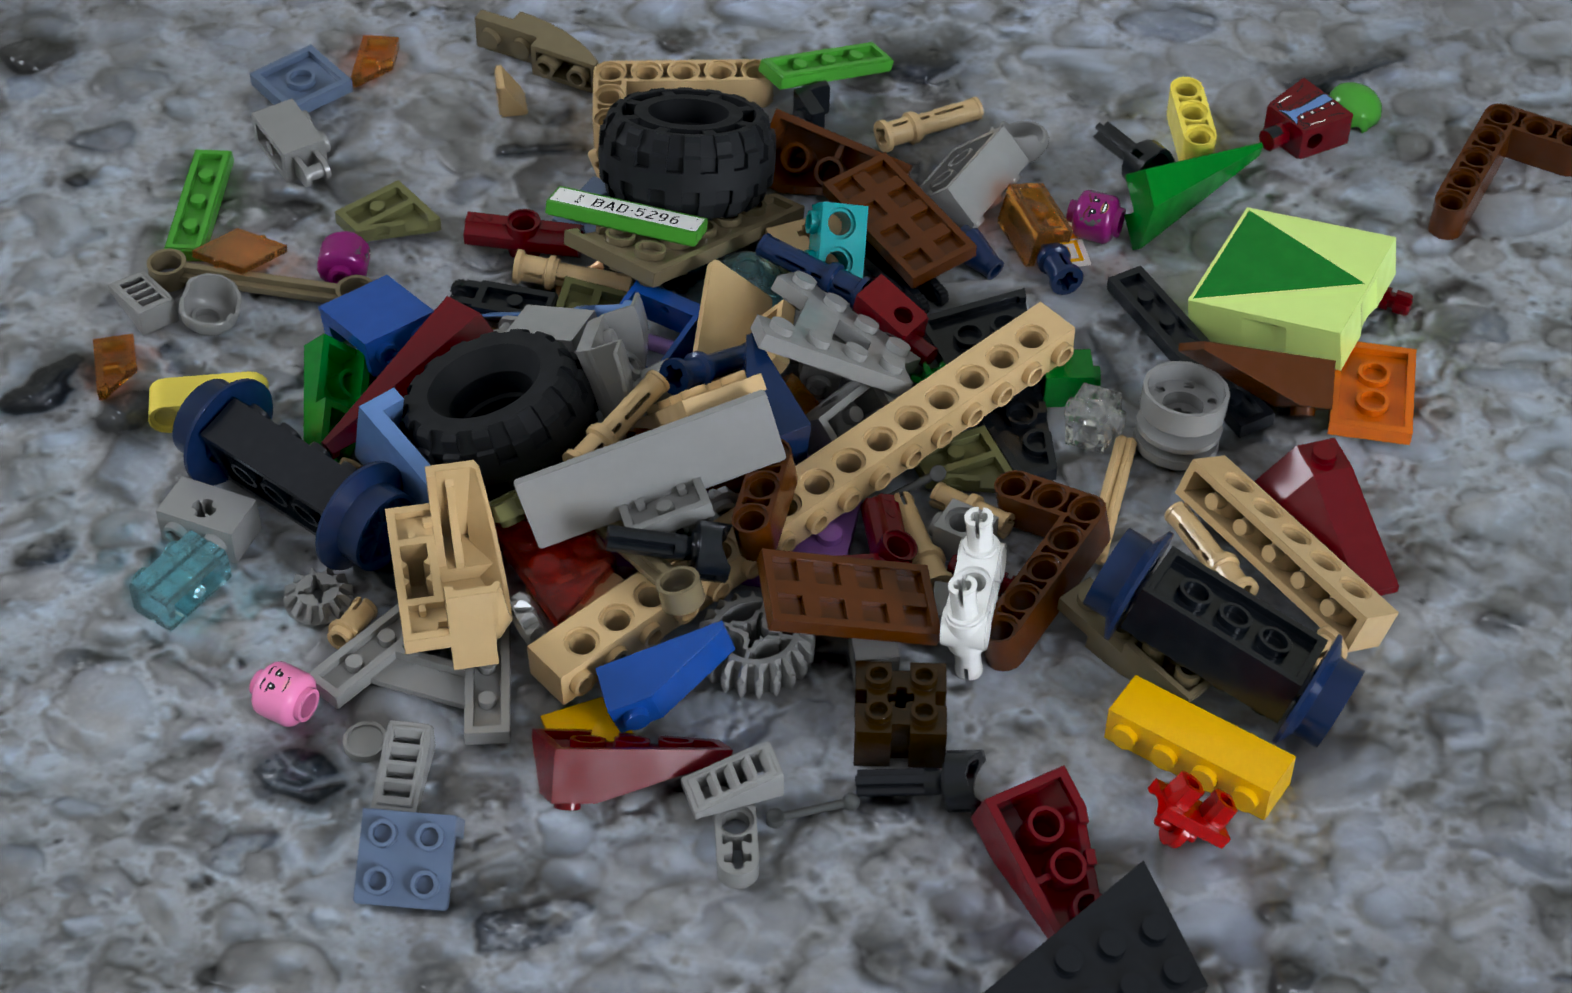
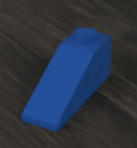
M718 621L595 668L608 714L620 732L639 730L649 725L650 722L663 718L735 650L734 642L723 621Z

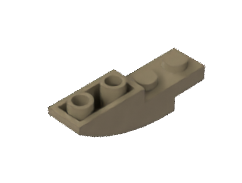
M481 10L475 16L477 46L532 63V73L534 75L593 93L594 68L598 65V61L582 43L567 32L549 22L521 11L514 19L486 10Z
M1088 577L1059 598L1057 609L1087 635L1085 647L1127 679L1132 680L1137 675L1188 702H1192L1213 686L1191 670L1177 665L1171 658L1152 646L1138 641L1131 633L1121 628L1122 623L1108 641L1104 639L1106 618L1083 605V601L1094 582L1091 577Z

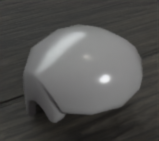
M1005 121L1001 122L1000 127L1004 125L1028 158V163L1037 160L1048 148L1049 134L1043 126L1036 122L1018 121L1011 124Z
M204 273L194 276L187 281L179 301L181 321L187 328L200 335H221L236 324L240 313L242 296L235 282L221 274Z

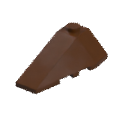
M776 108L770 122V128L775 129L776 159L772 186L769 188L786 194L824 196L822 194L823 182L882 154V152ZM891 157L909 176L913 166Z
M1208 341L1179 343L1178 351L1215 371L1220 376L1272 406L1290 408V416L1315 417V410H1332L1335 360Z

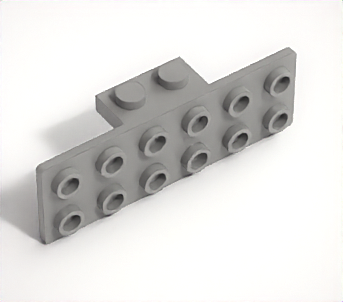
M759 390L515 479L513 484L538 547L545 548L619 520H623L625 527L668 533L688 525H694L698 520H705L715 516L706 488L786 459V454L766 392Z

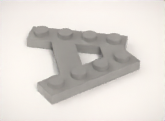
M802 271L777 275L771 290L801 310V314L795 326L781 317L774 316L770 319L757 314L750 329L759 349L899 396L912 387L913 383L908 374L916 370L921 358L910 351L911 347L908 343L897 337H890L879 330V324L874 319L866 315H858L847 307V301L841 296L823 291L816 285L817 281L811 275ZM833 334L845 341L846 344L832 340Z
M396 604L309 672L315 678L320 696L337 709H340L370 684H375L464 709L465 745L511 743V623L502 637L497 639L499 664L454 670L453 661L424 652L405 654L399 606Z

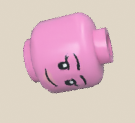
M283 661L273 662L265 669L257 671L249 686V691L252 694L253 710L260 716L284 727H293L300 722L309 720L319 703L320 694L317 690L315 678L308 672Z

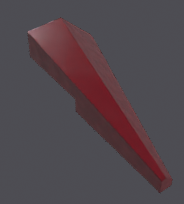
M446 296L321 442L322 446L331 454L332 459L334 460L340 456V450L356 442L360 405L392 388H395L404 398L405 395H408L407 388L415 376L420 375L424 371L425 365L436 356H442L450 351L452 346L463 341L468 342L479 338L481 334L494 332L481 313Z

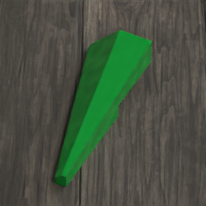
M1262 142L1126 174L1125 177L1134 212L1126 214L1124 217L1132 250L1143 248L1259 157L1263 148Z
M324 333L304 345L303 441L309 445L312 442H317L321 446V442L378 377H374L368 372L366 360L362 352ZM356 442L340 450V456L334 460L339 463L343 457L350 458L356 447Z

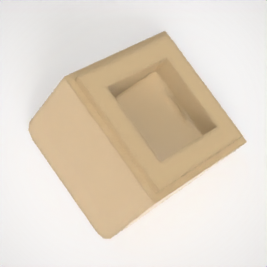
M497 65L494 68L499 115L511 117L528 114L523 89L502 65Z

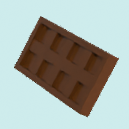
M886 152L822 183V194L830 202L869 206L866 240L912 289L976 257L977 245Z
M764 548L761 549L756 559L768 631L936 646L940 640V621L928 565Z

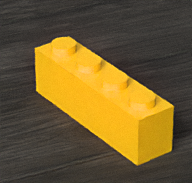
M1137 675L1132 678L1108 709L1104 738L1112 741L1117 747L1129 750L1152 762L1161 770L1169 771L1175 775H1179L1183 770L1195 776L1201 782L1206 792L1212 793L1218 788L1230 794L1236 808L1242 812L1250 813L1265 820L1290 785L1296 760L1295 755Z

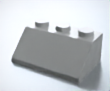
M1003 125L955 147L920 185V188L959 228L964 225L977 228L985 220L983 214L1003 200L1002 192L1015 185L1021 179L1019 173L1028 164L1029 160Z

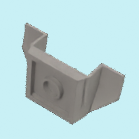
M639 292L635 293L631 305L604 313L588 321L576 350L577 357L590 383L604 420L633 390V381L636 382L632 379L627 351L633 353L646 368L649 328Z

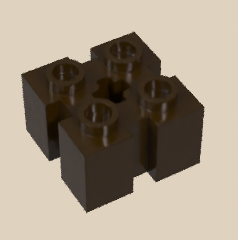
M856 661L853 766L890 767V758H908V767L942 768L947 742L946 663L910 662V671H892V662Z

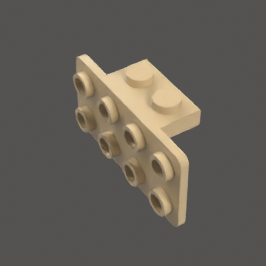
M715 259L707 265L693 352L701 351L710 354L745 343L746 335L752 333L750 328L757 314L770 319L774 316L781 317L793 324L796 307L784 299L772 307L773 302L768 294ZM766 351L778 372L782 374L788 367L790 359ZM733 373L714 378L713 382Z

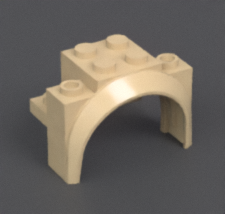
M474 460L425 466L429 503L385 509L405 654L451 648L454 670L499 664L497 639L502 637L512 622L513 616L503 559L480 467Z

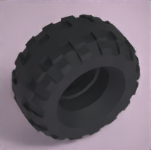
M689 87L650 89L646 92L628 94L624 99L620 98L610 106L606 118L603 119V124L600 125L599 177L605 183L606 191L610 197L712 220L713 218L734 217L743 211L748 212L764 200L767 187L772 186L776 159L775 129L770 128V120L766 112L758 104L749 102L744 97L722 93L718 90H700Z
M510 329L509 332L498 333L494 331L481 334L479 338L468 342L463 341L452 346L447 353L440 357L436 356L426 364L424 371L420 375H416L407 388L408 395L404 396L402 421L399 423L402 433L430 465L474 460L480 467L490 502L515 490L513 484L515 479L564 462L562 455L568 449H574L587 436L586 429L591 424L598 423L596 412L599 409L590 383L574 351L569 352L565 345L560 341H556L552 335L540 331L530 333L527 329Z

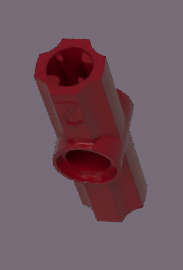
M530 209L514 210L508 216L468 211L465 218L463 238L464 244L508 249L510 256L515 258L518 249H523L526 254L539 256L542 253L581 258V252L564 245L565 230L578 228L582 234H585V228L581 224L541 220L539 214Z
M880 493L872 498H866L860 508L870 549L869 554H879L880 560L912 563L918 552V546L913 537L905 532L899 502L895 501L894 495Z

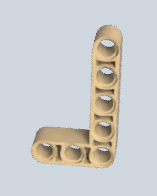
M761 59L604 61L599 63L593 72L592 122L594 149L599 148L600 125L603 124V119L606 118L610 106L620 98L624 99L628 94L646 92L657 88L677 89L678 87H689L700 90L711 89L744 97L747 101L755 102L761 108H764L773 102L774 84L758 71Z

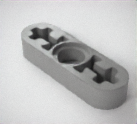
M745 776L739 777L741 784L747 781ZM727 781L721 782L722 791L728 790ZM755 803L714 814L717 875L725 886L733 889L749 887L759 876V847ZM737 819L744 821L748 828L742 833L733 834L727 832L723 825L730 820ZM733 850H742V869H734Z

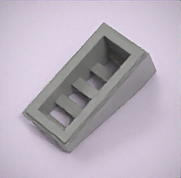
M144 270L108 284L110 293L143 336L179 321L174 299Z
M396 720L389 721L371 809L419 812L436 747L432 725ZM396 758L413 759V760H417V761H416V762L401 761V760H396ZM391 776L413 777V780L391 778ZM387 791L410 793V797L389 796Z
M769 741L747 748L681 778V785L694 818L699 819L783 796L784 774ZM763 771L764 774L758 776L757 773ZM745 776L747 781L741 784L739 777ZM727 781L729 789L723 792L720 783ZM709 786L713 797L705 800L701 788Z

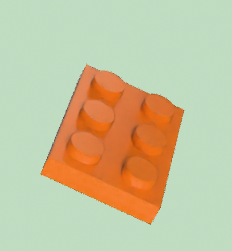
M1357 342L1342 370H1335L1332 410H1329L1327 434L1410 445L1413 434L1417 349Z

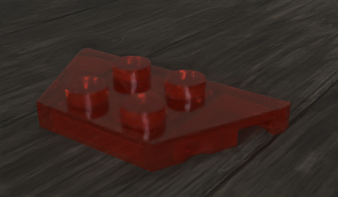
M527 517L521 522L505 528H501L500 523H494L501 552L555 627L568 619L570 612L579 603L585 605L594 595L595 588L605 583L616 571V558L611 551H606L605 543L595 530L545 548H539Z

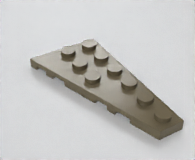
M777 193L767 194L759 205L748 212L743 211L734 217H720L708 220L706 233L694 247L596 225V232L582 234L578 228L565 230L564 245L609 266L612 271L624 273L638 280L643 286L654 288L680 275H685L700 266L709 264L715 259L736 252L738 249L753 242L760 241L763 235L766 234V228L803 219L805 206Z

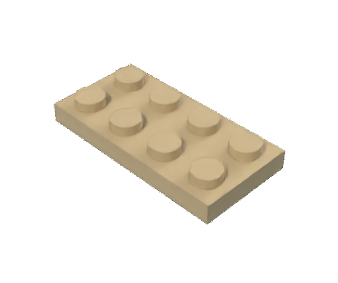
M742 370L707 385L702 384L682 391L679 394L653 404L647 411L648 415L642 417L637 422L638 428L655 429L753 392L765 391L767 389L762 374L747 378L745 371Z

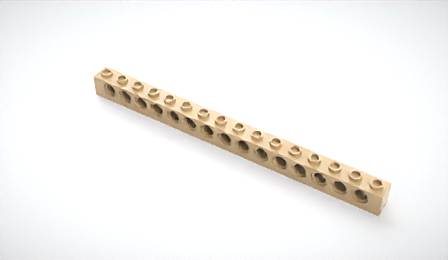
M1040 301L797 464L795 467L798 482L776 550L793 551L799 543L811 535L822 532L831 521L845 512L854 510L863 499L875 491L886 488L895 477L907 469L915 468L927 455L938 448L947 446L968 427L976 426L984 416L994 409L1008 404L1013 396L1026 387L1037 384L1047 372L1057 366L1065 365L1074 353L1075 327ZM735 507L713 522L732 524V514ZM732 526L727 539L722 543L724 554L731 566L728 580L726 583L701 580L705 592L703 605L692 613L680 616L670 615L662 609L656 586L638 571L529 644L527 651L530 674L559 702L565 705L575 697L588 693L594 684L599 682L596 667L657 645L668 633L680 625L690 623L700 611L714 602H719V599L723 600L735 587L747 579H753L758 576L757 561H749L741 556ZM665 559L673 567L688 566L687 560Z

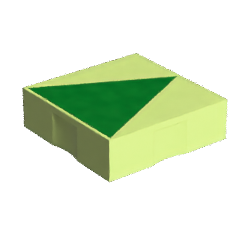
M1247 207L1189 297V319L1210 342L1335 360V370L1341 371L1361 336L1365 320L1377 308L1396 275V237Z

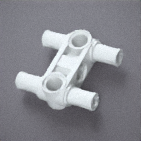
M979 507L970 508L965 513L967 536L964 539L962 538L959 544L954 575L948 582L949 596L941 618L940 644L947 646L950 652L955 655V674L960 679H965V669H968L969 680L978 679L983 673L981 653L988 648L993 614L1006 568L1007 545L1006 543H1000L999 539L993 534V513L990 509L984 507L982 511L983 519H980Z

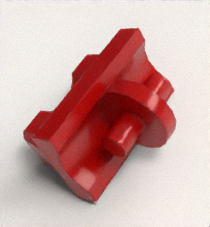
M1183 770L1169 784L1156 778L1147 787L1149 793L1156 796L1158 800L1154 824L1160 827L1159 840L1162 844L1174 849L1180 847L1185 841L1193 843L1199 837L1223 849L1231 840L1225 826L1238 810L1230 794L1217 788L1204 802L1200 801L1199 799L1205 793L1201 782L1195 776Z

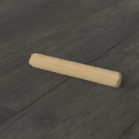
M1124 435L1116 437L1100 498L1106 503L1111 539L1095 561L1098 565L1106 562L1136 451L1137 442L1133 437L1127 438Z

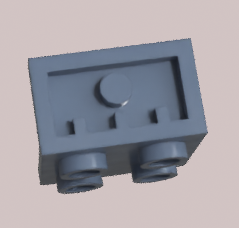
M363 808L353 901L357 904L446 911L449 908L456 838L463 839L465 820L455 815Z

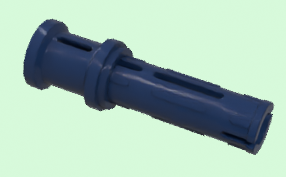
M1023 201L1017 204L1013 209L1015 213H1012V217L1020 226L1031 247L1035 250L1037 254L1036 264L1039 270L1050 278L1049 285L1054 293L1058 295L1072 293L1083 282L1084 275L1079 266L1072 264L1068 248L1056 242L1044 220L1040 217L1035 205L1030 201Z
M769 233L763 235L756 248V256L760 258L762 257L789 272L802 271L811 275L817 281L816 285L827 293H834L844 298L850 304L852 310L856 295L873 281L869 277L862 279L844 270V265L839 262L827 264L773 237Z
M746 342L710 354L695 351L687 354L684 359L674 357L665 360L660 367L659 373L666 378L670 385V389L667 392L671 395H676L691 387L702 384L707 385L713 382L714 378L743 370Z

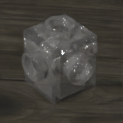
M1083 383L1075 398L1070 397L1065 406V444L1104 454L1115 434L1120 435L1125 427L1127 412L1122 410V392Z

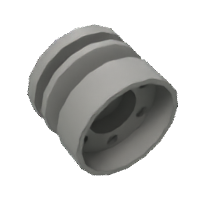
M1171 361L1159 364L1148 371L1142 385L1139 400L1140 409L1136 416V425L1133 432V438L1137 442L1136 449L1140 454L1155 465L1172 470H1187L1193 459L1216 456L1223 431L1222 424L1226 417L1230 399V391L1226 381L1215 371L1189 361Z

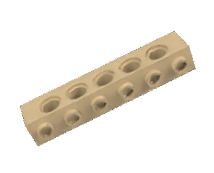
M1225 455L1197 458L1191 461L1175 491L1184 502L1320 628L1331 626L1343 636L1348 652L1378 647L1399 614L1395 608Z

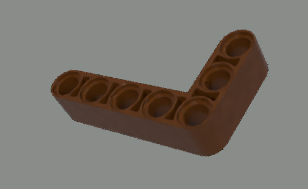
M1507 104L1489 105L1435 195L1428 226L1430 233L1443 240H1454L1463 233L1505 157L1561 176L1572 177V125Z
M632 427L620 441L652 429ZM783 439L781 441L786 454L785 460L706 488L709 491L712 488L718 490V488L726 486L735 493H739L731 522L738 550L741 556L749 561H756L762 548L777 549L797 486L798 476L792 449L789 443Z
M1018 470L1007 471L996 479L994 488L998 508L1015 515L1013 527L1044 537V539L996 602L989 644L984 653L988 665L997 671H1010L1023 663L1059 613L1057 609L1059 598L1082 581L1111 539L1106 503L1102 498Z

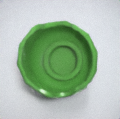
M1356 82L1341 83L1328 95L1353 113L1351 128L1359 127L1361 133H1364L1368 128L1378 124L1383 109L1382 103L1377 93L1368 86Z

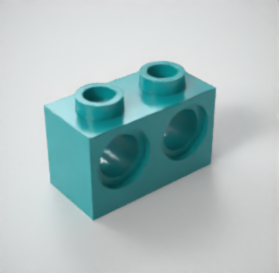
M825 201L813 204L812 210L808 211L805 221L806 233L810 234L809 250L806 249L805 253L825 262L827 255L830 253L837 258L839 263L844 265V270L863 279L869 206ZM832 214L836 215L842 224L841 232L838 235L832 233L828 226V220Z

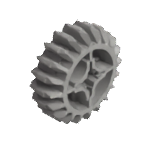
M753 590L745 598L734 593L731 602L719 599L716 609H707L704 621H700L698 629L722 620L735 646V650L708 675L711 684L721 682L724 693L735 688L740 698L747 692H754L759 700L763 692L770 691L777 697L781 686L792 690L796 679L804 680L807 668L811 667V663L814 660L815 635L768 631L763 597L756 596Z

